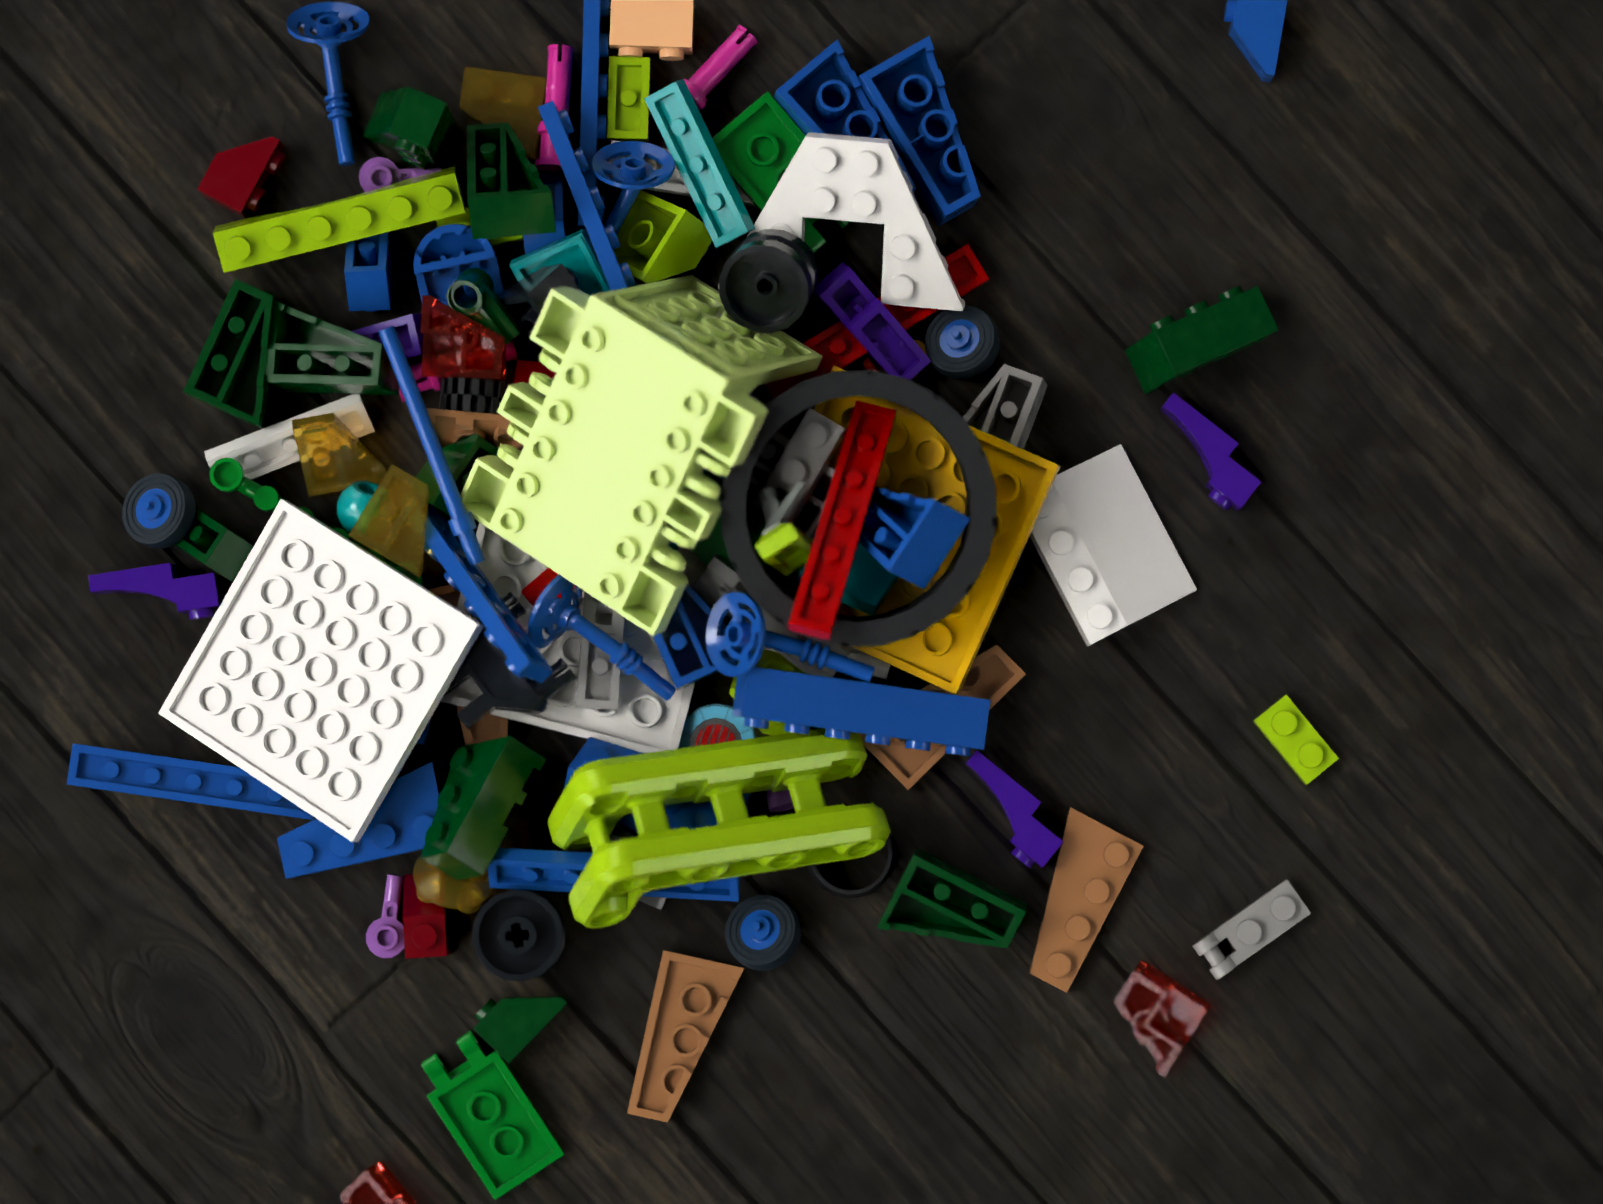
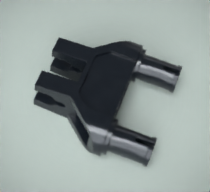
M511 591L502 598L508 608L518 602ZM520 602L510 609L516 619L527 613ZM472 614L469 615L471 618L475 619L476 621L484 625L481 620H478ZM484 625L443 698L469 678H472L483 694L457 713L459 719L469 730L494 710L542 713L549 704L547 700L577 678L571 669L555 678L568 668V665L562 658H559L556 663L550 666L553 672L543 683L531 680L530 678L521 679L517 677L506 666L505 660L507 657L502 649L494 646L485 636L484 631L487 628Z

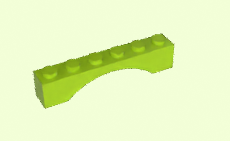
M451 167L331 202L290 211L254 216L218 225L214 228L213 236L223 273L463 214L465 213V203L456 168Z

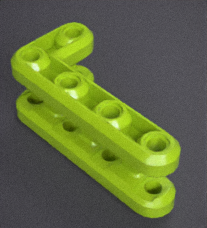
M822 728L809 730V735L799 733L772 735L601 759L579 767L567 783L547 823L552 842L565 851L579 850L591 846L593 850L592 856L569 894V903L574 919L587 928L608 927L621 922L629 916L639 898L643 894L655 889L856 859L879 851L885 846L891 831L885 811L874 803L845 806L844 804L827 806L820 786L822 782L839 780L848 776L852 778L862 770L867 758L862 737L858 733L850 732L849 740L824 737L825 729ZM767 790L772 792L789 790L795 814L770 818L766 815L749 818L743 794ZM691 801L695 804L711 801L718 824L716 826L688 829V827L671 829L665 805ZM633 813L639 836L611 843L609 835L617 822L623 816Z

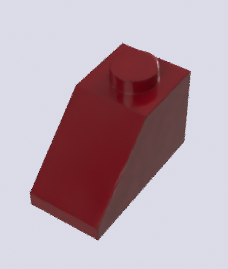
M444 872L404 875L403 930L405 959L451 955L447 879Z

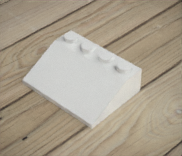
M1121 444L1056 476L1029 537L1087 647L1197 590Z

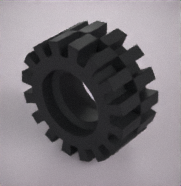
M442 378L439 409L499 414L497 410L508 386L513 383L491 379L482 380L480 378Z

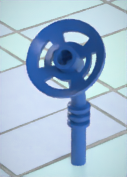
M319 2L303 6L292 12L287 18V30L296 39L318 44V46L322 47L328 95L324 97L325 103L328 104L326 105V111L329 112L327 118L333 124L339 166H351L355 164L348 120L352 117V113L349 111L351 108L350 103L347 102L349 95L344 93L338 46L342 42L355 39L365 33L370 23L369 15L364 9L353 4ZM352 20L359 25L357 30H353ZM299 26L304 28V35L298 31ZM345 28L347 31L341 32V29Z
M622 141L604 146L594 154L592 158V171L595 176L606 184L623 188L604 224L606 226L612 223L616 235L619 233L641 189L661 185L672 177L675 170V162L668 151L647 142ZM628 155H630L629 157L619 158V159L613 161L611 164L608 162V161H610L611 159H614V158H617V157H620V156H628ZM647 157L658 162L662 168L653 170V167L645 162V158ZM605 174L612 175L614 180L610 179Z
M561 575L555 577L540 594L528 621L527 635L537 648L548 647L560 638L565 631L573 629L609 655V661L612 664H616V667L623 670L627 676L633 674L662 699L668 701L674 695L676 688L642 661L643 656L636 653V650L632 647L629 648L626 642L619 643L583 617L579 609L583 590L576 586V593L573 591V585L575 584ZM542 629L545 630L546 634L550 635L547 639L543 638Z
M730 592L722 596L713 606L707 620L705 639L709 658L714 667L726 676L738 677L749 673L758 663L764 647L798 656L799 662L802 663L808 660V665L810 666L817 663L818 669H822L825 666L868 683L875 668L830 651V646L828 645L822 648L821 643L818 641L812 644V639L809 638L803 641L766 630L760 606L750 595L743 592ZM742 603L749 606L754 614L749 610L743 609ZM730 611L733 618L726 628L725 636H720L722 622L727 612ZM745 616H746L751 622H746ZM757 646L756 651H755L754 655L752 656V651H753V650L755 649V647ZM735 647H742V652H738ZM724 651H727L733 659L740 660L738 666L732 664L726 658Z

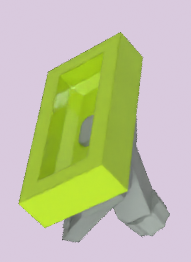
M797 481L782 503L778 500L779 495L773 487L762 490L757 496L764 510L766 526L764 531H762L763 536L755 547L766 563L785 576H788L807 563L813 539L793 525L796 509L808 488V485L801 481Z

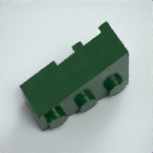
M274 301L265 382L286 392L399 395L400 386L383 344Z

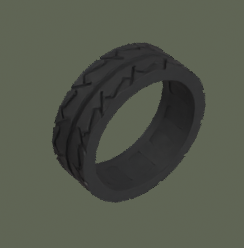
M872 370L835 371L801 381L765 405L768 412L745 462L731 467L728 476L724 477L720 494V506L722 508L721 532L731 565L751 598L777 622L788 627L796 598L783 590L765 570L752 545L746 521L748 485L752 469L765 444L784 423L806 408L835 398L865 396L887 399L908 407L930 422L948 442L960 465L966 488L967 517L971 518L963 531L961 544L948 569L929 590L907 605L873 616L854 617L837 615L830 641L799 633L812 640L843 647L882 646L912 637L940 621L972 589L989 558L996 528V486L986 453L970 426L939 395L909 379Z

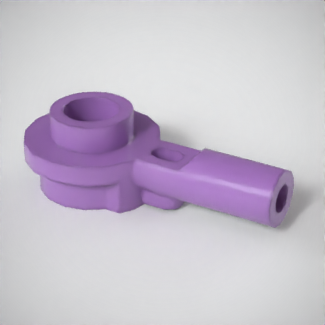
M375 157L370 158L361 167L359 182L362 189L368 192L412 177L439 171L441 167L425 168V170L419 168L398 169L394 162L389 159Z
M387 875L381 918L373 921L366 932V944L369 950L381 958H392L400 954L404 949L403 924L398 920L404 878L402 876Z

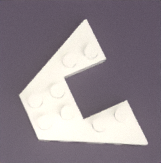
M808 132L754 224L756 229L750 231L748 236L764 229L785 230L801 238L804 242L805 217L884 224L882 304L963 311L965 307V301L961 299L947 269L946 259L940 254L936 245V237L925 213L921 212L914 197L910 180L899 164V156L891 139Z

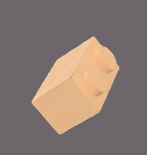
M611 0L609 45L611 52H618V57H643V53L659 54V59L680 61L684 60V55H693L694 0Z

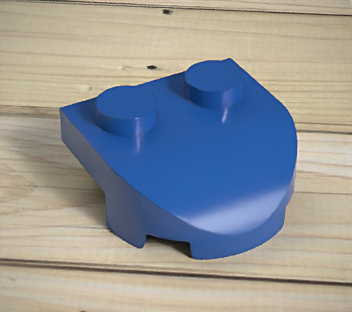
M454 223L439 226L427 233L419 243L414 256L413 266L424 312L448 306L446 296L448 288L464 271L470 268H479L488 273L493 281V291L496 294L504 291L493 244L487 238L473 239L470 225ZM463 285L465 293L469 297L476 299L477 294L475 290L470 286Z

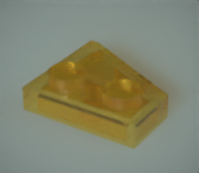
M465 67L459 108L482 124L508 122L525 148L526 155L536 158L539 140L537 126L542 119L538 107L544 104L547 79L544 77Z
M334 413L292 420L293 433L309 496L342 491L357 481H368L376 484L387 482L385 467Z
M392 464L349 536L413 575L420 577L423 571L430 487Z

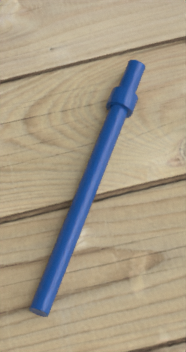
M394 326L378 331L450 514L451 520L448 523L453 536L458 535L470 566L483 562L485 558L473 530L477 528L472 513L466 512Z

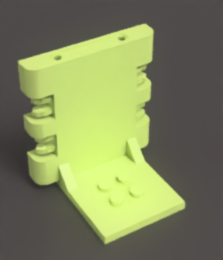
M693 275L593 294L591 296L572 287L552 288L529 339L545 348L541 351L539 361L556 373L555 378H550L543 373L532 372L529 383L520 382L508 386L497 413L510 420L507 428L508 435L524 445V447L520 451L511 445L500 444L497 456L487 455L476 458L460 496L466 512H471L475 520L654 636L666 631L688 584V578L682 573L687 560L683 555L668 546L670 541L677 543L681 547L694 549L697 541L710 536L722 511L720 502L716 500L720 493V486L702 474L704 468L711 470V472L717 475L728 476L731 467L745 462L768 412L763 404L749 396L756 386L816 371L823 356L781 330L773 333L753 332L737 324L725 311L719 291Z

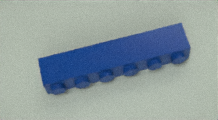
M754 667L749 673L737 677L732 716L743 717V726L768 729L769 721L785 723V732L809 735L810 727L825 729L824 737L849 740L850 732L866 734V743L890 746L891 738L906 740L905 748L930 751V745L933 743L946 745V754L970 757L971 749L984 750L990 700Z

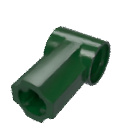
M470 268L464 271L448 288L446 295L447 303L455 313L465 316L492 351L496 352L510 343L524 329L493 291L494 284L490 275L479 268ZM463 285L472 287L477 294V298L469 297L465 293Z

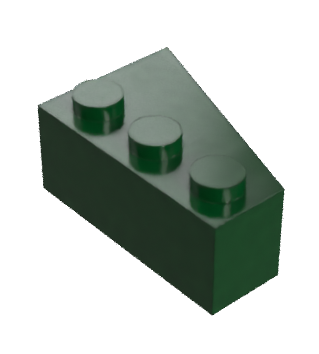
M407 86L398 88L396 92L393 90H389L388 93L381 92L362 137L399 152L398 154L403 157V162L425 170L427 165L434 168L438 167L456 122L446 102Z
M503 122L467 125V200L473 239H499L507 236L556 233L552 192L547 185H543L536 166L530 164L526 157L525 148L510 124Z
M237 279L234 280L183 390L189 397L260 429L265 428L270 386L269 383L265 382L273 306L274 301H277L273 295Z
M1241 285L1234 287L1218 296L1221 301L1219 303L1209 306L1207 301L1204 300L1185 309L1186 317L1175 321L1173 316L1169 315L1149 325L1152 332L1125 350L1145 395L1157 390L1158 387L1178 377L1183 378L1198 368L1214 361H1220L1263 341L1279 331L1259 287L1256 286L1244 292Z
M511 736L458 747L450 760V771L445 786L438 796V807L432 824L426 832L425 845L420 858L455 880L483 876L508 831V828L503 826L504 821L514 803L522 805L527 796V793L522 791L523 786L533 768L540 771L546 759Z
M916 847L878 921L877 929H893L912 932L922 936L932 935L955 939V941L1008 948L1026 913L1027 903Z

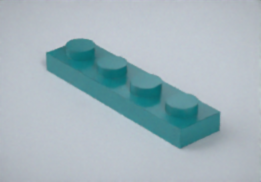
M684 79L675 81L644 98L715 247H721L756 229Z

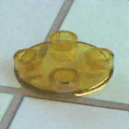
M421 855L414 865L413 879L417 887L416 895L425 903H434L446 908L459 909L464 913H474L480 909L481 903L494 890V888L489 887L488 868L483 876L455 880L420 858Z

